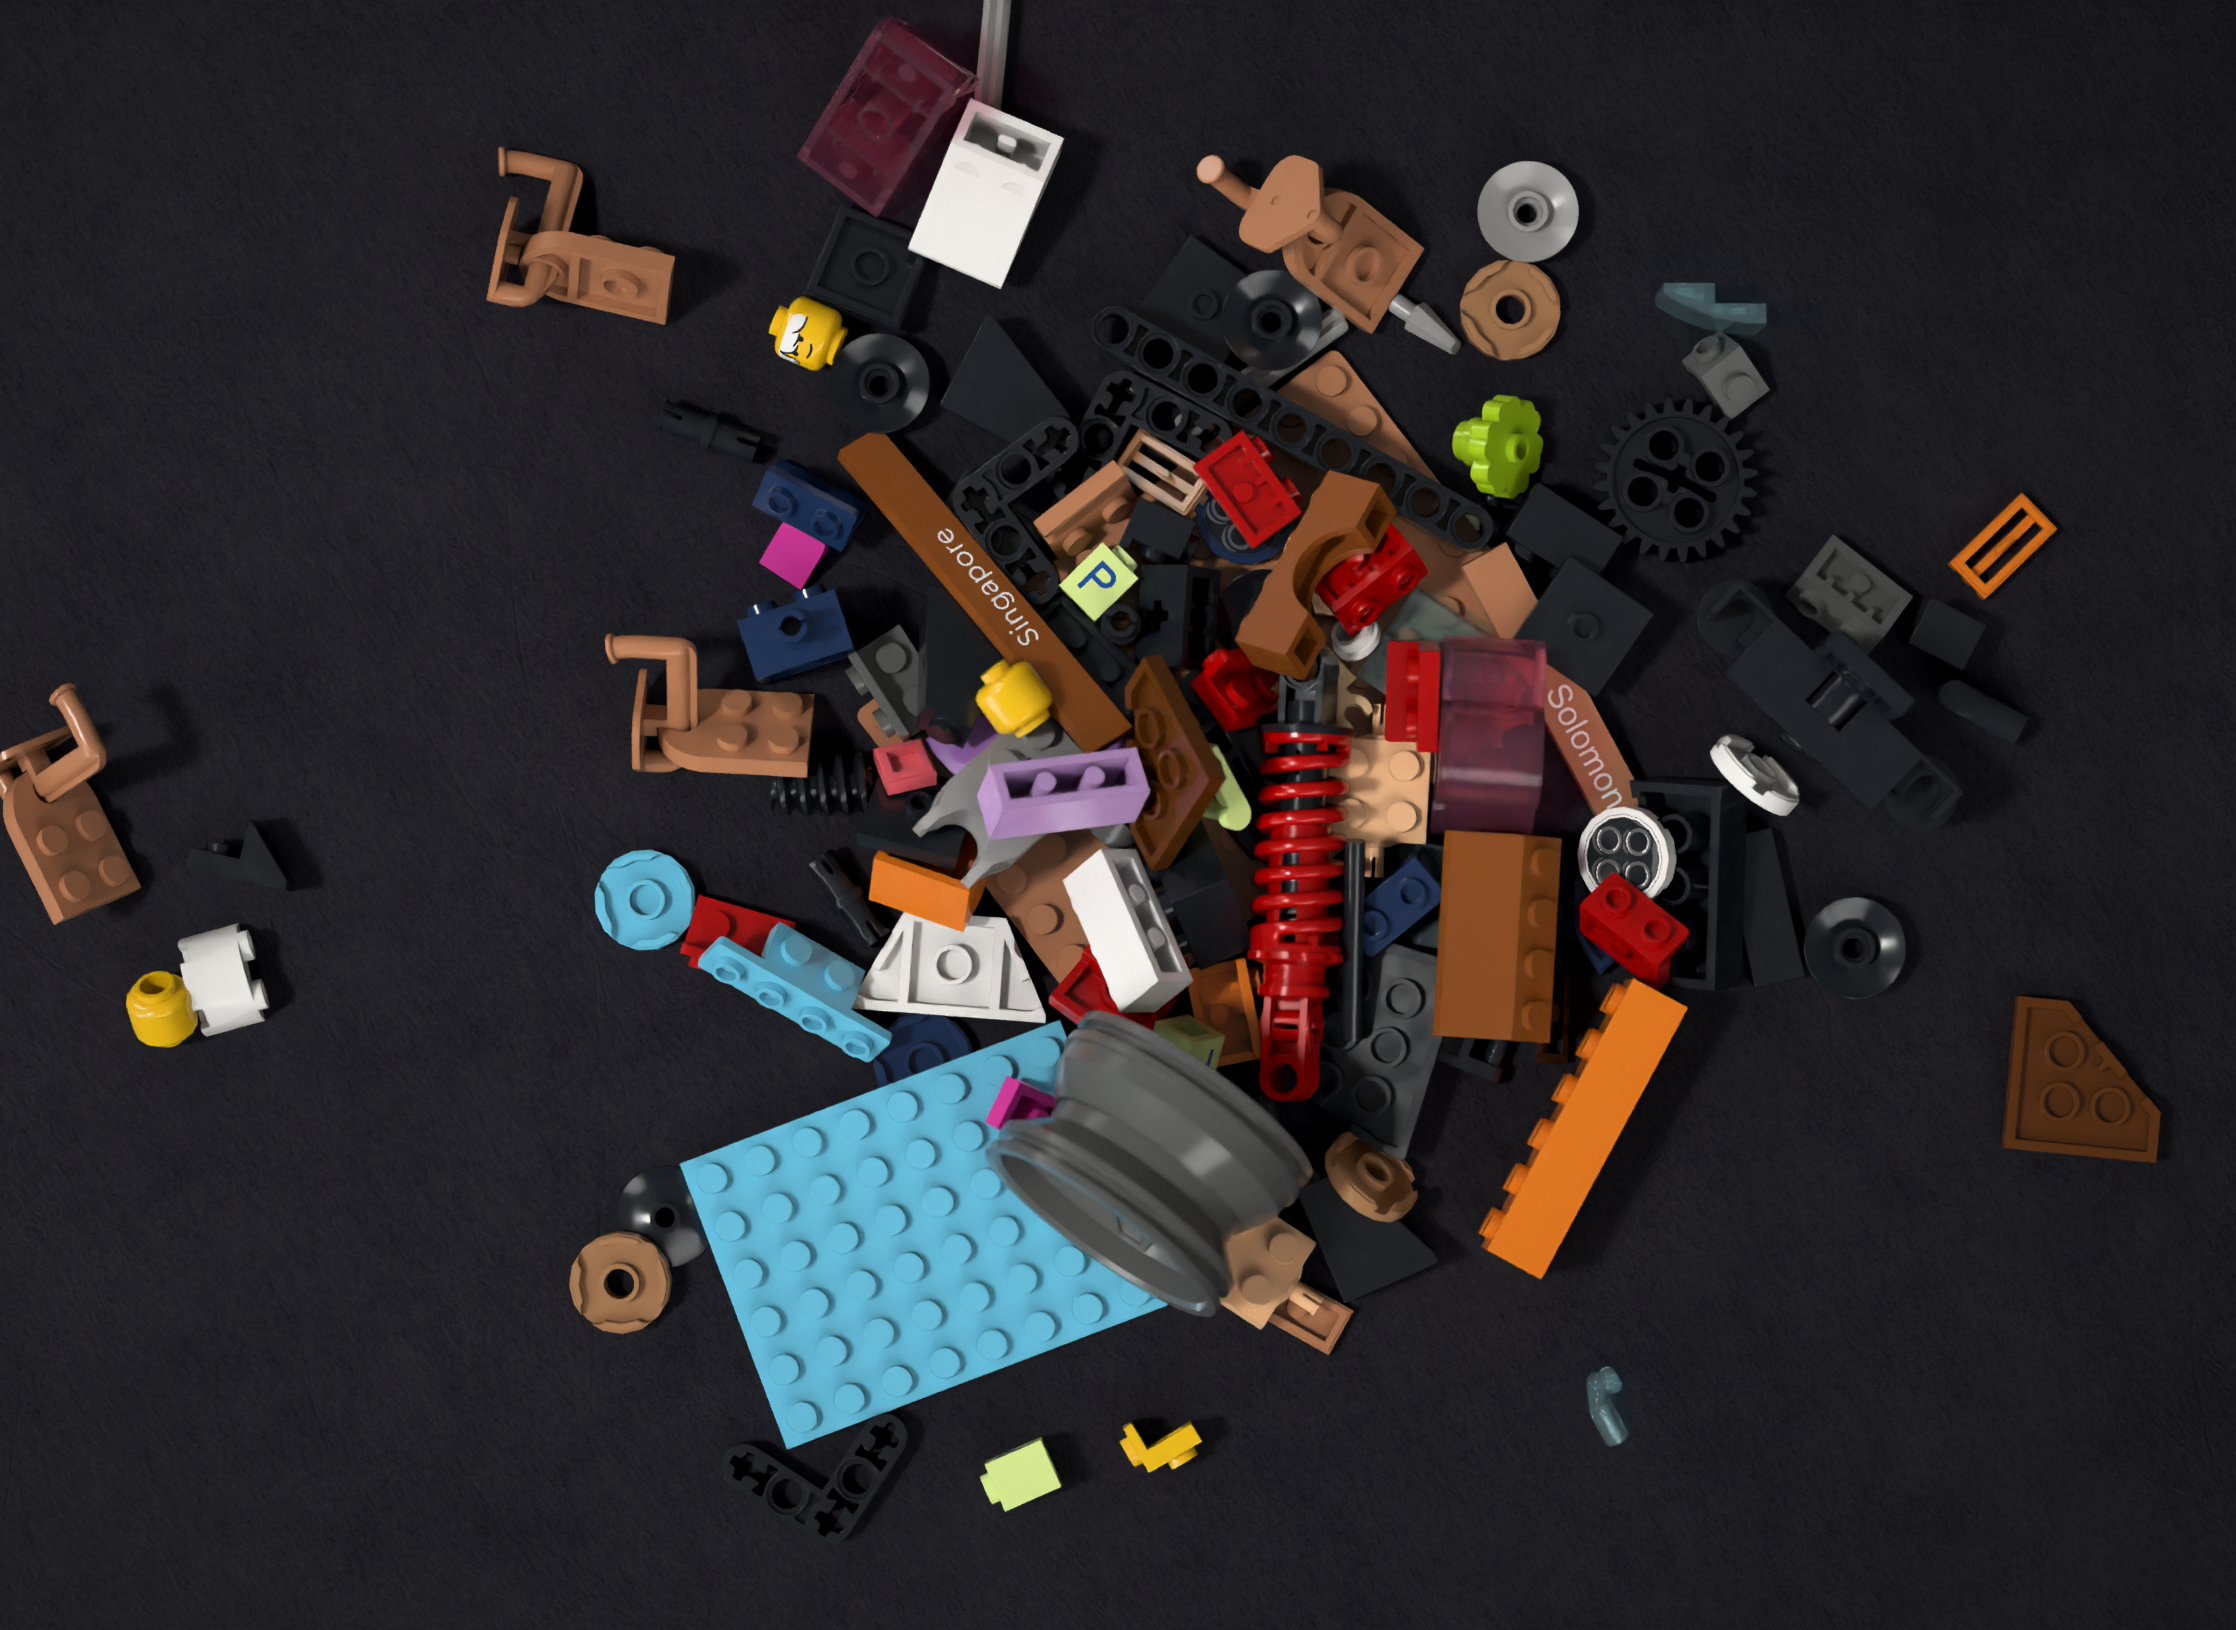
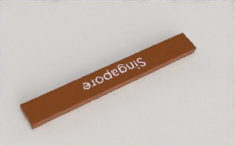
M867 433L840 449L837 457L840 463L1012 666L1018 662L1025 661L1033 666L1052 694V702L1047 709L1084 753L1105 751L1130 734L1133 726L886 434Z

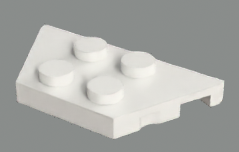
M904 912L860 985L852 1009L1046 1023L1045 1011L1006 918L972 916L964 932Z

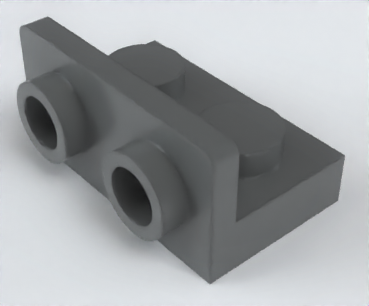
M1832 535L1824 544L1801 577L1785 595L1804 616L1814 619L1831 633L1840 629L1866 655L1882 640L1913 598L1912 595L1835 535Z
M900 624L860 650H853L846 654L853 665L847 668L845 672L861 696L870 691L880 708L872 712L888 738L897 733L902 742H906L925 731L917 726L918 652Z

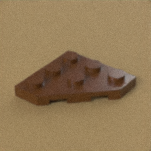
M1158 654L1143 657L1125 687V707L1130 710L1134 709L1135 737L1127 739V748L1137 747L1150 790L1136 821L1130 823V831L1151 871L1168 869L1227 778L1220 760L1213 753L1201 730L1199 720L1193 715L1180 691L1177 679L1171 674L1162 655Z
M2015 996L2001 1148L2156 1163L2161 1112L2127 1074L2126 1069L2107 1046L2098 1039L2069 1001Z

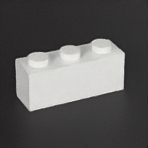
M1101 848L1063 880L1071 899L1072 907L1082 924L1090 943L1091 951L1097 959L1109 987L1110 995L1116 1003L1119 1013L1156 1012L1193 982V978L1136 849Z

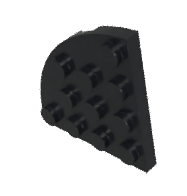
M1342 927V928H1341L1340 930H1338V931H1335V932H1327V934H1336V935H1338V944H1339V945L1341 946V948H1342V955H1343V927ZM1391 942L1373 957H1369L1363 951L1362 1039L1360 1041L1348 1042L1341 1039L1343 963L1327 967L1325 985L1330 988L1329 998L1322 1001L1324 1029L1320 1045L1319 1085L1311 1097L1318 1106L1323 1107L1356 1138L1379 1151L1401 1160H1407L1445 1036H1433L1437 956ZM1287 1024L1286 1029L1296 1030L1298 1025ZM1290 1065L1291 1069L1297 1077L1295 1069Z

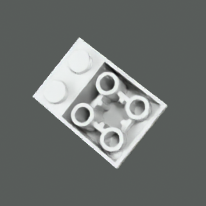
M970 98L945 155L908 250L1001 289L1058 161L1064 138Z

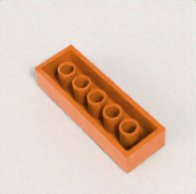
M1634 978L1625 979L1622 985L1619 983L1612 984L1599 1008L1600 1011L1606 1013L1605 1018L1598 1030L1595 1028L1587 1030L1575 1052V1055L1582 1058L1574 1075L1564 1073L1552 1094L1551 1100L1557 1102L1558 1105L1549 1120L1542 1117L1538 1120L1527 1141V1144L1534 1148L1525 1165L1518 1162L1515 1163L1502 1189L1509 1192L1501 1210L1492 1207L1480 1227L1478 1234L1485 1237L1481 1247L1542 1279L1688 1009L1686 1006Z

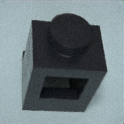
M1140 497L1119 546L1129 552L1132 543L1141 546L1138 555L1159 565H1166L1169 559L1177 563L1181 562L1189 565L1201 538L1192 534L1196 527V522Z

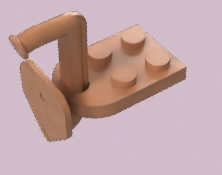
M499 147L498 168L501 177H505L506 173H517L549 180L551 185L538 232L535 235L517 232L519 198L510 197L499 234L487 301L512 307H525L534 304L544 295L560 301L665 325L670 307L675 256L664 254L653 247L637 248L616 243L610 238L601 235L585 236L570 232L583 183L581 169L567 161L528 152L505 150L504 147ZM510 264H519L520 273L525 279L524 286L505 282Z
M1292 155L1281 160L1273 168L1260 190L1248 186L1230 172L1219 156H1207L1198 164L1197 176L1199 180L1203 183L1211 184L1242 210L1246 211L1239 227V235L1242 241L1266 253H1271L1282 247L1287 269L1297 281L1356 327L1370 334L1373 333L1422 254L1424 248L1359 196L1339 188H1324L1322 167L1316 162L1301 156Z
M612 633L606 635V652L610 662L613 664L618 663L619 659L624 658L666 660L667 663L666 705L649 704L648 669L639 670L632 723L633 770L664 773L683 767L698 772L807 778L815 694L746 691L740 689H698L697 649L687 639L646 635L615 636ZM658 733L661 750L647 749V736H657Z
M66 683L52 693L49 699L51 705L57 706L60 709L68 726L20 743L0 753V796L3 800L5 826L54 925L130 895L141 888L96 795L86 783L87 779L105 767L106 749L84 704L76 693L77 688L74 683ZM74 736L79 747L54 764H51L46 752ZM19 766L23 774L16 778L12 769Z

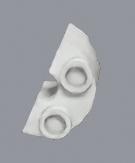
M239 923L179 940L178 947L183 954L185 962L180 964L185 988L189 990L191 995L192 1010H198L201 1020V1031L206 1037L265 1021L262 1010L269 1008V1001L262 979L252 981L247 961L256 959V954L248 930L240 931Z

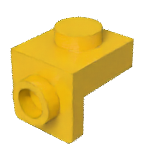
M1131 1421L1123 1426L1127 1437L1119 1441L1133 1466L1136 1468L1143 1463L1150 1473L1167 1462L1172 1470L1186 1463L1198 1454L1194 1446L1202 1442V1439L1193 1423L1189 1421L1147 1447Z

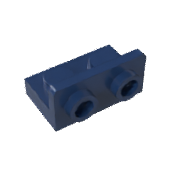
M780 458L775 466H770L766 471L752 506L842 552L863 520L869 504Z
M1423 845L1386 874L1384 878H1381L1364 892L1363 951L1369 957L1375 956L1441 902V884L1429 871L1435 859Z

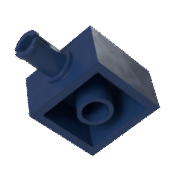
M823 584L794 593L796 602L778 607V604L771 600L745 609L747 618L738 620L737 623L755 678L760 684L764 685L847 658V653L853 650L857 651L840 596L835 589L826 591Z

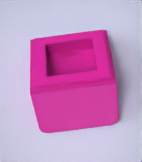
M783 522L759 563L799 590H802L829 548L821 541Z

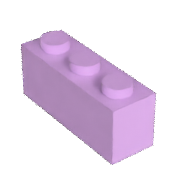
M1137 747L992 764L982 782L977 798L989 840L1132 823L1136 821L1150 790Z

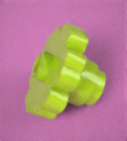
M1498 394L1492 400L1485 402L1482 409V418L1474 417L1469 421H1462L1457 426L1452 441L1454 455L1458 460L1471 467V479L1476 483L1481 493L1514 499L1519 493L1526 491L1529 484V473H1534L1538 470L1540 455L1543 449L1542 437L1537 434L1541 418L1531 401L1521 400L1516 396Z

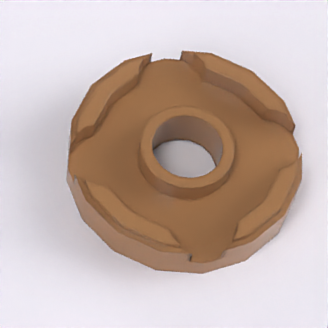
M1510 260L1496 261L1480 269L1467 283L1460 302L1461 326L1469 342L1484 355L1501 361L1524 360L1540 352L1554 336L1560 319V297L1552 280L1537 266L1526 262ZM1514 297L1521 301L1524 306L1523 319L1515 324L1502 322L1496 314V304L1500 299Z
M1351 1132L1342 1133L1326 1151L1325 1169L1331 1184L1341 1198L1357 1212L1375 1221L1390 1223L1401 1219L1417 1200V1190L1413 1191L1411 1186L1415 1178L1406 1160H1401L1377 1150L1356 1138Z
M615 1231L598 1236L582 1249L572 1265L569 1287L574 1305L581 1315L584 1314L594 1326L602 1331L624 1334L644 1328L660 1315L670 1298L672 1275L667 1258L655 1243L638 1233ZM623 1269L629 1272L634 1280L633 1291L624 1296L613 1293L607 1283L610 1271Z

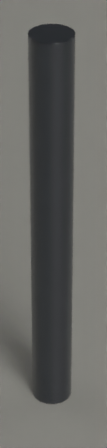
M1358 838L1345 840L1344 959L1342 966L1341 1039L1348 1042H1356L1362 1039L1365 840Z

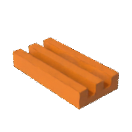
M2021 493L1962 549L1948 565L1954 571H1957L1963 577L1962 580L1968 586L1970 585L1976 591V594L1984 600L2040 547L2057 528ZM2022 508L2028 515L1970 569L1965 562ZM2036 522L2041 530L1985 584L1979 576Z

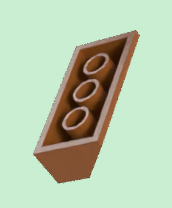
M1445 831L1433 1036L1550 1043L1562 839L1519 834Z

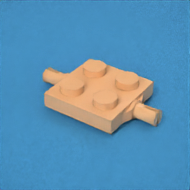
M1372 704L1371 734L1352 738L1351 763L1348 766L1328 768L1329 776L1345 778L1350 783L1348 793L1326 796L1327 803L1345 806L1349 811L1348 818L1343 822L1325 823V825L1332 826V831L1343 833L1347 839L1358 838L1365 840V877H1372L1373 858L1375 857L1374 877L1384 878L1385 848L1401 843L1426 845L1431 752H1417L1415 742H1388L1385 739V704L1382 725V705Z
M1279 1217L1240 1234L1232 1235L1226 1243L1235 1285L1227 1297L1221 1298V1304L1260 1330L1265 1326L1275 1308L1287 1299L1293 1301L1313 1316L1324 1297L1300 1283L1299 1280L1303 1264L1317 1242Z

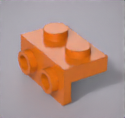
M1241 958L1217 963L1203 970H1200L1199 967L1189 969L1193 982L1188 985L1194 1018L1225 1035L1217 1067L1261 1059V1017L1257 1018L1253 999L1254 997L1261 996L1258 995V984L1261 983L1257 966L1247 968L1246 959Z

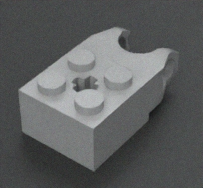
M1051 716L1020 738H1017L1014 733L1008 735L1001 734L943 786L936 795L929 812L915 825L913 830L921 838L928 831L936 830L943 825L955 824L964 827L973 835L978 848L977 858L970 871L961 880L965 887L969 889L980 879L1007 870L1047 834L989 840L977 794L990 765L1084 754V752Z

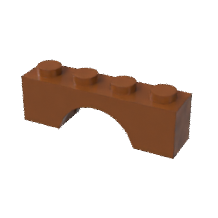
M1329 470L1320 487L1313 492L1308 509L1297 529L1289 535L1282 556L1273 572L1269 573L1266 577L1262 592L1250 613L1242 620L1239 633L1235 638L1237 644L1254 666L1304 681L1327 639L1311 614L1312 597L1318 583L1332 567L1341 561L1356 555L1374 553L1397 512L1380 484Z

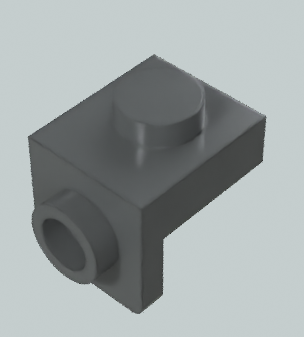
M1722 331L1699 341L1694 346L1692 353L1682 360L1686 369L1698 378L1724 417L1728 416L1730 421L1770 390L1742 347Z

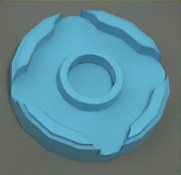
M654 850L631 851L615 859L602 874L595 891L596 914L604 931L619 944L636 950L660 949L677 941L690 926L696 906L695 886L687 870L673 857Z

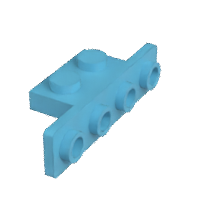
M778 922L770 930L761 957L724 936H720L700 956L698 966L711 973L717 980L732 985L756 999L762 1006L779 1012L798 1023L804 1030L815 1033L842 1048L846 1054L852 1057L859 1058L864 1062H870L890 1044L893 1036L890 1031L851 1010L865 970L782 922Z

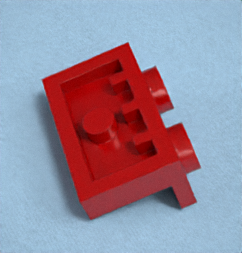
M1242 430L1193 465L1192 468L1253 550L1286 525L1300 518L1302 511L1297 505L1304 500L1287 476L1279 481L1270 469L1268 463L1274 460L1262 440L1257 435L1249 439Z
M1390 523L1374 553L1356 555L1341 561L1322 577L1314 593L1335 615L1345 631L1352 636L1363 627L1372 624L1382 611L1402 595L1411 592L1429 571L1411 544Z
M1389 640L1387 642L1385 739L1388 742H1415L1417 752L1437 753L1440 676V648L1438 641Z
M1221 648L1204 660L1202 663L1204 670L1191 685L1225 731L1278 722L1279 682L1267 674L1263 668L1254 666L1241 648L1233 650Z
M1616 872L1610 873L1580 904V933L1652 989L1658 991L1670 979L1671 956L1689 938L1688 928Z
M699 895L685 943H682L680 953L691 956L688 966L704 970L698 966L700 956L720 936H724L761 957L770 930L778 922H782L794 930L797 923Z

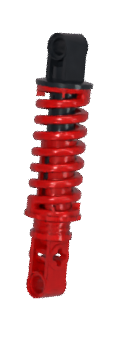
M1321 648L1316 658L1317 672L1310 681L1306 682L1305 680L1302 681L1280 674L1278 722L1258 725L1263 752L1282 754L1281 757L1263 760L1258 768V772L1262 777L1280 782L1281 784L1265 786L1257 793V800L1262 805L1278 809L1279 811L1262 814L1256 820L1257 829L1262 833L1271 835L1270 840L1259 842L1254 849L1256 857L1269 862V867L1258 869L1253 874L1254 883L1261 888L1268 889V894L1256 897L1252 901V909L1255 913L1267 918L1266 922L1257 924L1250 930V949L1247 950V958L1263 963L1264 969L1262 975L1264 981L1262 984H1258V995L1264 996L1260 1020L1262 1044L1259 1083L1263 1092L1269 1098L1276 1101H1303L1310 1098L1318 1088L1320 1045L1324 1029L1322 1001L1329 998L1330 988L1325 985V972L1328 966L1343 963L1344 959L1342 948L1338 944V935L1327 934V932H1335L1343 927L1342 917L1328 912L1329 905L1339 904L1344 900V891L1339 887L1330 885V878L1339 877L1344 874V862L1331 858V850L1344 848L1347 837L1341 832L1332 831V826L1325 825V823L1343 822L1348 818V809L1343 805L1327 803L1326 796L1348 793L1350 783L1345 778L1329 776L1327 772L1328 768L1346 767L1351 763L1352 738H1355V729L1336 724L1340 668L1334 654L1324 648ZM1296 1024L1298 1029H1286V1025ZM1288 1065H1291L1297 1073V1082L1291 1091H1287L1282 1084V1073Z

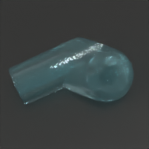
M1606 1366L1600 1372L1595 1374L1593 1371L1588 1376L1586 1388L1589 1415L1606 1445L1614 1446L1623 1442L1628 1437L1629 1432L1609 1398V1395L1621 1390L1622 1383L1614 1369Z

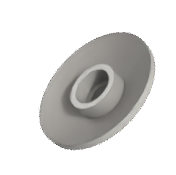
M1535 161L1512 163L1497 171L1485 184L1479 197L1477 208L1479 227L1488 244L1502 256L1518 262L1542 261L1561 251L1573 236L1579 216L1578 200L1570 182L1555 168ZM1525 205L1531 206L1536 212V219L1531 223L1520 221L1517 215L1520 207Z

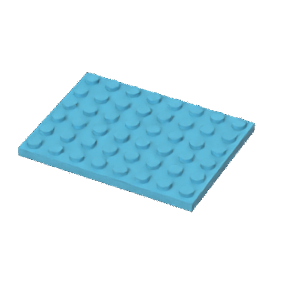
M1060 1020L680 1163L787 1449L1168 1305L1119 1277L1050 1227L1000 1180L986 1159L985 1151L993 1140L999 1139L1000 1130L989 1125L985 1120L1007 1076L1019 1079L1052 1096L1055 1095L1056 1064L1065 1050L1064 1043L1067 1039Z

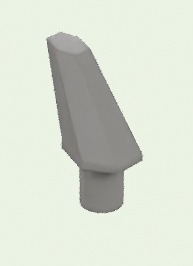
M1398 294L1392 300L1388 310L1406 322L1405 329L1450 354L1457 353L1461 347V342L1426 303L1423 302L1416 305L1401 294Z

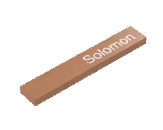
M1502 542L1459 566L1594 816L1596 817L1606 809L1631 805L1639 807L1637 798H1632L1629 780L1635 779L1587 691L1511 639L1537 602V598L1507 543Z

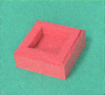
M922 738L873 749L874 763L888 796L937 785V772Z

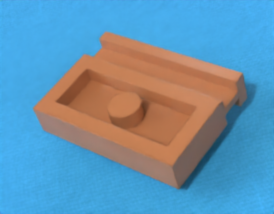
M1112 460L1038 517L1033 523L1048 549L1060 561L1067 554L1072 556L1083 551L1092 541V535L1105 524L1113 525L1123 520L1132 510V503L1138 497L1130 482L1126 479L1125 473Z

